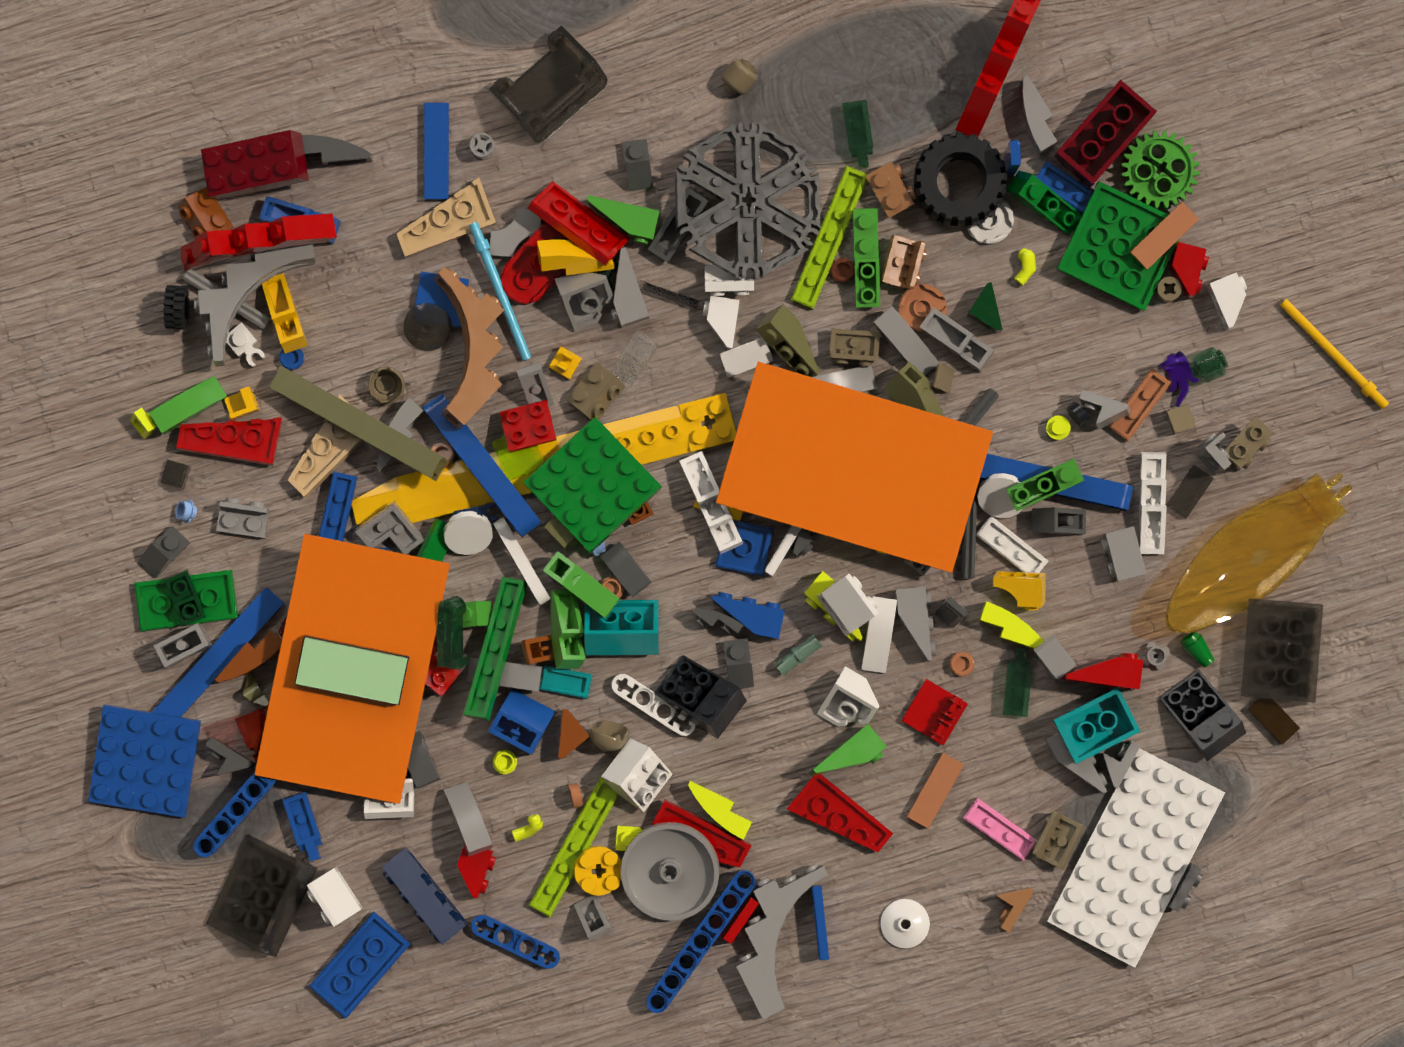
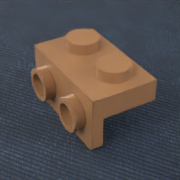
M889 162L866 175L889 219L910 207L916 206L914 200L917 199L911 185L906 187L902 180L906 176L899 164L895 166L893 162Z
M891 235L880 282L904 290L914 289L920 280V272L918 271L920 263L924 261L926 256V242Z

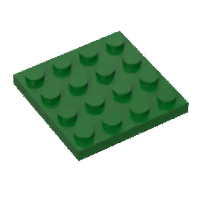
M1098 181L1056 270L1144 312L1178 240L1148 270H1145L1129 252L1168 214Z
M596 417L523 482L589 554L662 489V486Z

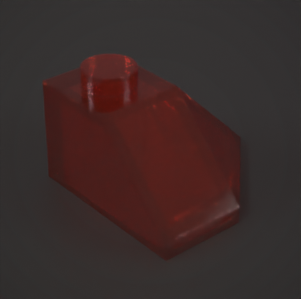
M268 707L235 719L245 744L251 751L254 750L255 752L253 758L256 763Z

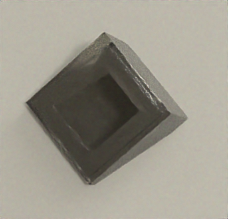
M167 459L160 483L184 490L191 466Z

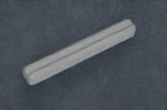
M191 269L183 277L184 281L199 290L222 289ZM245 302L237 312L262 329L268 325L270 320L268 316Z

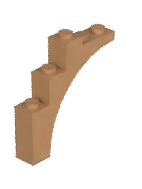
M444 266L433 280L446 293L456 310L463 331L465 356L460 383L452 400L441 414L460 430L502 385L497 374L487 370L485 366L503 348L499 338L493 333H488L486 329L504 309L497 298L489 296L487 293L480 300L473 288L465 286L459 280L460 278L456 272Z

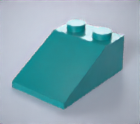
M1119 687L1053 720L1074 764H1078L1141 732Z

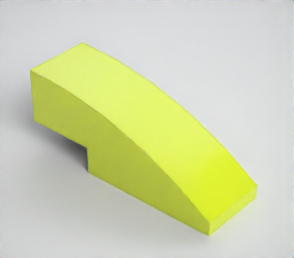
M987 601L984 602L979 621L1002 628L999 638L1032 649L1037 648L1044 642L1028 624L1002 607Z
M690 781L688 786L704 810L718 824L744 840L752 821L730 811L734 804L733 801Z

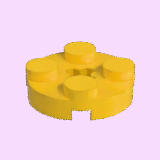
M601 845L591 846L582 851L583 853L575 860L573 866L574 879L582 890L596 896L605 895L612 890H616L621 881L622 862L618 855ZM596 864H600L601 868L605 869L600 877L592 873V869H596Z

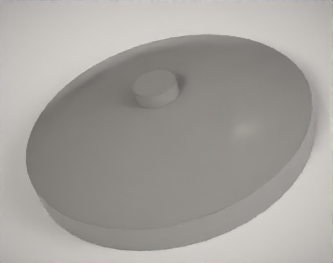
M675 822L655 824L638 833L628 845L621 863V880L628 898L643 913L660 920H681L697 914L714 896L720 876L718 857L709 840L696 829Z

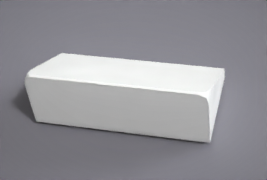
M763 338L719 354L728 378L756 368L758 361L765 364L773 361L769 346Z

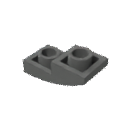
M801 529L793 550L795 557L799 554L804 556L814 547L811 544L814 538L808 533L809 530Z
M621 542L616 543L600 556L632 597L652 583Z
M695 608L693 614L696 615L694 620L704 628L707 625L713 627L717 620L722 622L719 626L726 632L732 634L734 631L738 634L744 626L733 618L713 610Z
M421 731L416 732L414 735L408 764L409 772L418 789L440 780L434 759L429 753Z

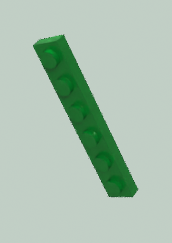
M506 577L501 579L463 714L467 718L490 720L527 587L525 580Z

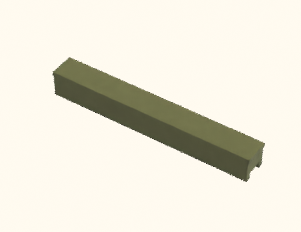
M281 365L269 386L276 392L434 481L438 480L444 467L449 463V460Z

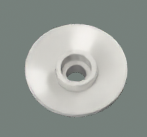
M900 899L886 907L881 916L880 925L881 931L889 943L899 948H912L925 939L929 931L930 921L926 910L918 902L910 899ZM905 919L910 921V926L907 929L901 927V922Z

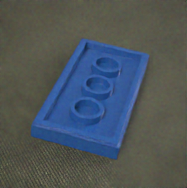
M374 911L309 987L346 1019L411 943Z

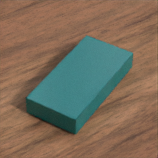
M544 665L540 689L588 698L593 674L556 669V667Z

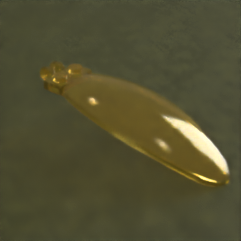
M1315 473L1299 485L1297 489L1275 495L1255 504L1218 530L1193 558L1173 591L1166 611L1167 627L1177 633L1203 630L1243 612L1280 586L1309 555L1326 527L1346 513L1339 500L1353 489L1350 484L1343 486L1335 495L1329 490L1342 480V473L1335 474L1325 483Z

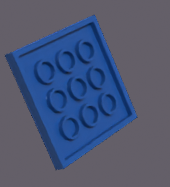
M104 704L88 802L185 818L187 816L202 720Z

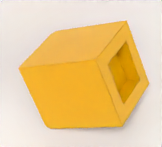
M249 386L240 389L239 393L225 398L229 411L228 416L231 421L260 412L253 390Z

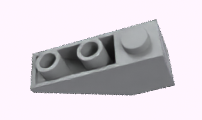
M926 587L896 589L897 615L926 661H931V656L936 655L935 641H930L929 631L934 630L933 617L928 616L927 607L931 606V593L926 592Z
M1059 732L1044 739L1056 762L1099 792H1107L1105 786L1108 783L1102 772L1097 773L1093 765L1097 763L1094 756L1074 764Z

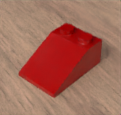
M1120 653V657H1114L1066 673L1061 677V680L1139 690L1144 660L1137 659L1138 654Z

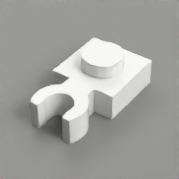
M242 322L228 333L227 344L239 357L245 353L246 360L252 367L256 366L252 361L253 355L259 354L263 359L266 358L263 351L253 347L258 341Z

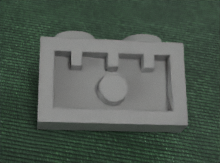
M1223 432L1218 436L1213 433L1199 444L1201 450L1196 453L1215 475L1231 465V462L1228 460L1230 459L1228 453L1220 447L1218 449L1216 446L1226 436Z
M226 498L225 502L219 501L218 504L220 510L216 531L266 539L270 509L264 508L265 503L250 501V505H242L239 499Z

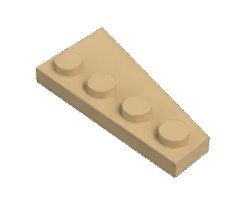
M477 178L470 185L455 193L454 196L433 208L425 216L420 217L397 233L405 258L471 234L469 224L478 221L480 229L496 224L480 178Z
M341 395L338 396V398L347 402ZM324 419V424L318 434H315L310 447L302 455L288 481L307 498L363 442L362 439Z

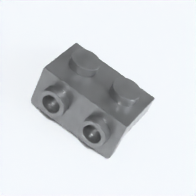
M1189 862L1167 905L1168 907L1177 912L1181 908L1186 909L1191 899V896L1188 894L1192 886L1197 888L1203 877V874L1200 873L1201 867Z

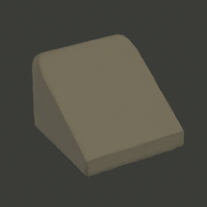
M939 363L936 366L932 390L949 393L954 370Z
M1188 404L1165 412L1173 435L1196 427Z

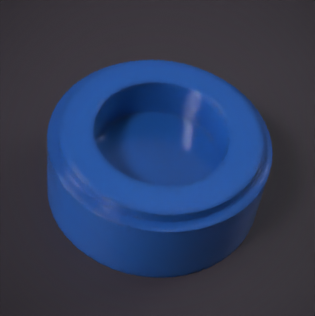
M282 349L279 359L282 366L286 369L297 370L303 365L305 356L301 349L286 354Z

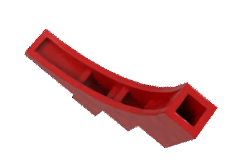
M1014 0L955 130L963 132V134L968 136L975 134L978 135L977 138L979 137L1041 0Z
M333 214L282 216L271 222L249 223L231 230L203 232L195 236L194 241L180 247V259L184 265V271L189 269L195 270L221 260L260 251L326 243L337 238Z

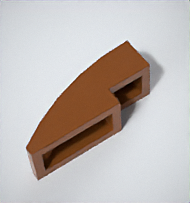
M270 630L256 647L247 642L215 680L218 683L231 681L265 665L280 652L282 638L275 631Z

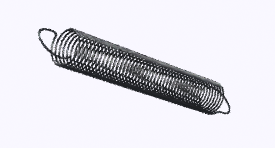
M648 282L645 283L658 295L660 294L655 289L662 293L667 299L669 298L664 293H666L675 302L677 301L673 297H675L683 305L685 304L682 301H684L691 308H693L691 306L693 305L697 309V307L694 305L696 304L698 306V304L694 301L695 299L691 297L688 298L685 295L682 296L677 292H675L676 294L674 295V292L671 290H666L665 288L658 287L656 285L653 286Z

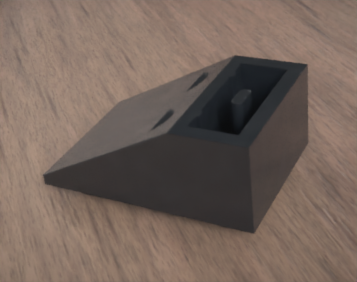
M684 655L654 692L697 727L717 739L747 701L740 687Z
M1199 669L1160 697L1164 706L1206 761H1209L1246 734L1241 719Z

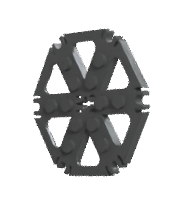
M739 122L736 126V131L734 123L686 151L691 155H683L682 158L688 161L689 166L685 168L682 165H678L676 169L679 172H675L676 229L681 225H686V227L679 230L678 234L681 235L685 232L690 234V240L685 243V246L696 243L693 248L688 249L689 251L736 278L739 277L738 271L740 268L741 279L746 278L747 269L752 270L753 279H757L760 272V278L809 250L804 246L810 247L813 245L807 239V234L810 233L817 236L818 230L821 229L819 173L810 177V174L817 170L816 166L811 169L805 167V162L811 158L810 155L799 158L800 155L807 151L759 123L757 124V133H755V123H750L749 132H745L742 128V122ZM723 141L731 142L734 147V177L704 160L705 152ZM766 141L785 152L788 156V162L760 179L759 143ZM688 184H695L719 198L722 202L697 217H690L686 213V186ZM798 185H804L808 190V215L802 218L773 200ZM747 193L749 194V198L754 200V202L749 205V208L747 207V204L745 202H742V199L746 197ZM735 223L736 257L733 261H727L708 250L706 240ZM761 224L787 238L790 242L789 250L771 261L762 259Z

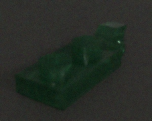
M860 100L842 103L851 158L857 157L859 170L869 168L868 155H873L872 149L874 147L867 101Z
M1016 648L1014 660H1009L1003 715L1028 716L1032 668L1031 662L1026 661L1027 649Z

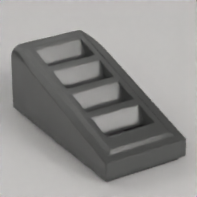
M950 597L935 611V615L949 627L953 628L968 614V611Z

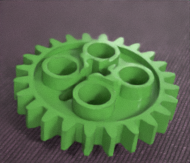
M1154 130L1152 138L1147 133H1144L1143 142L1136 138L1134 140L1136 147L1129 145L1127 148L1131 154H1124L1122 157L1128 163L1120 165L1122 169L1127 170V172L1121 174V178H1128V181L1123 186H1131L1132 188L1128 195L1131 196L1136 193L1138 195L1137 200L1140 201L1143 198L1147 205L1153 202L1155 209L1159 207L1160 203H1162L1164 209H1167L1169 202L1175 207L1178 205L1177 198L1184 202L1186 200L1184 192L1190 195L1193 193L1189 185L1196 186L1198 182L1193 177L1200 175L1199 171L1194 170L1195 167L1200 165V162L1192 160L1197 155V152L1189 153L1188 151L1192 144L1182 145L1185 138L1182 137L1179 141L1175 140V132L1170 138L1167 137L1166 130L1162 132L1161 136H1158L1156 130ZM1152 148H1160L1163 151V158H1155L1151 153ZM1142 157H1147L1151 163L1144 161ZM1172 162L1181 163L1183 172H1174L1171 168ZM1162 165L1164 169L1159 175L1156 173L1157 167ZM1139 167L1147 168L1149 177H1140L1137 169ZM1170 177L1177 179L1178 183H1174ZM1157 182H1166L1169 186L1168 192L1159 191Z

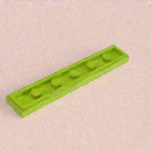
M846 166L791 301L814 309L853 215V209L856 208L866 184V173Z
M602 777L597 782L529 906L549 917L553 914L574 876L573 866L575 860L583 853L582 851L591 846L619 795L612 790Z

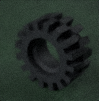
M167 285L163 303L165 329L186 330L190 307L188 287Z

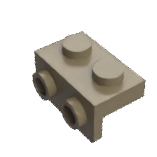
M831 328L829 357L834 358V363L848 364L849 359L858 360V365L873 366V361H878L880 332Z
M596 362L566 400L590 420L594 417L599 419L604 415L611 403L619 397L625 385L615 375Z
M1254 417L1225 449L1232 461L1231 466L1236 471L1242 467L1247 469L1255 460L1253 455L1259 449L1262 452L1271 442L1269 437L1274 432L1257 417Z
M1054 810L1052 815L1049 814L1044 822L1045 829L1041 837L1036 838L1032 854L1064 870L1086 826Z

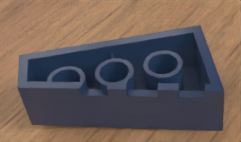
M407 847L382 866L385 870L382 873L391 885L393 883L396 884L400 889L398 892L400 897L406 904L410 902L415 909L413 912L422 923L425 922L430 928V934L437 942L440 941L443 945L469 924Z

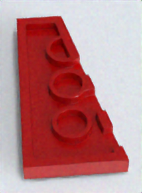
M282 417L266 420L251 419V421L238 422L234 420L224 423L181 424L176 449L273 466L283 419Z
M822 774L813 776L786 808L876 852H879L894 834Z
M666 799L652 825L675 822L696 829L712 844L720 863L741 867L752 846L749 842Z

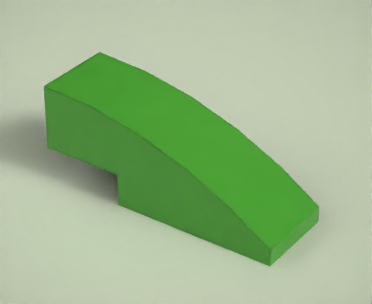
M213 376L149 412L161 433L165 435L184 422H189L228 396L216 377Z
M552 590L550 607L551 635L556 669H579L586 658L581 637L584 635V628L577 597L567 590Z

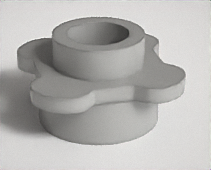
M1154 642L1148 643L1146 655L1142 658L1144 660L1143 664L1146 666L1153 665L1158 670L1164 669L1166 658L1170 654L1169 648L1156 646Z

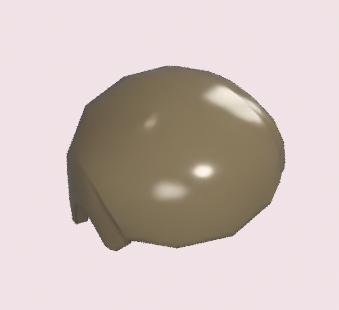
M388 366L375 369L369 376L368 389L370 395L380 403H394L403 395L405 381L403 375L397 369Z
M607 720L601 721L598 727L594 723L590 730L591 741L602 751H618L624 747L629 735L627 727Z

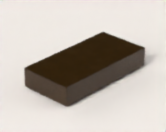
M1267 692L1248 708L1254 717L1281 745L1300 729Z

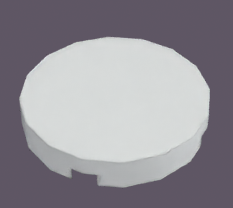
M1003 200L991 218L988 217L981 225H972L967 230L970 236L980 243H998L1004 240L1011 232L1014 223L1013 211L1009 204Z
M999 473L989 476L985 481L983 480L977 496L983 511L998 518H1009L1019 514L1021 510L1016 512L1006 490L1021 483L1018 481V478L1010 474Z
M465 511L453 515L444 527L445 543L449 549L458 554L471 555L479 553L490 545L493 538L492 525L488 518L484 515L483 517L477 515V512Z

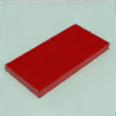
M553 181L528 206L530 211L605 266L630 240L628 236Z

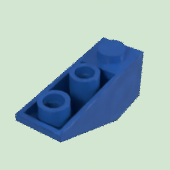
M718 592V596H712V600L754 635L779 639L785 610L780 609V604L766 602V606L756 604V599L742 597V601L732 599V594Z

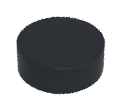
M1072 402L1066 407L1070 417L1079 426H1083L1089 421L1087 413L1077 402Z

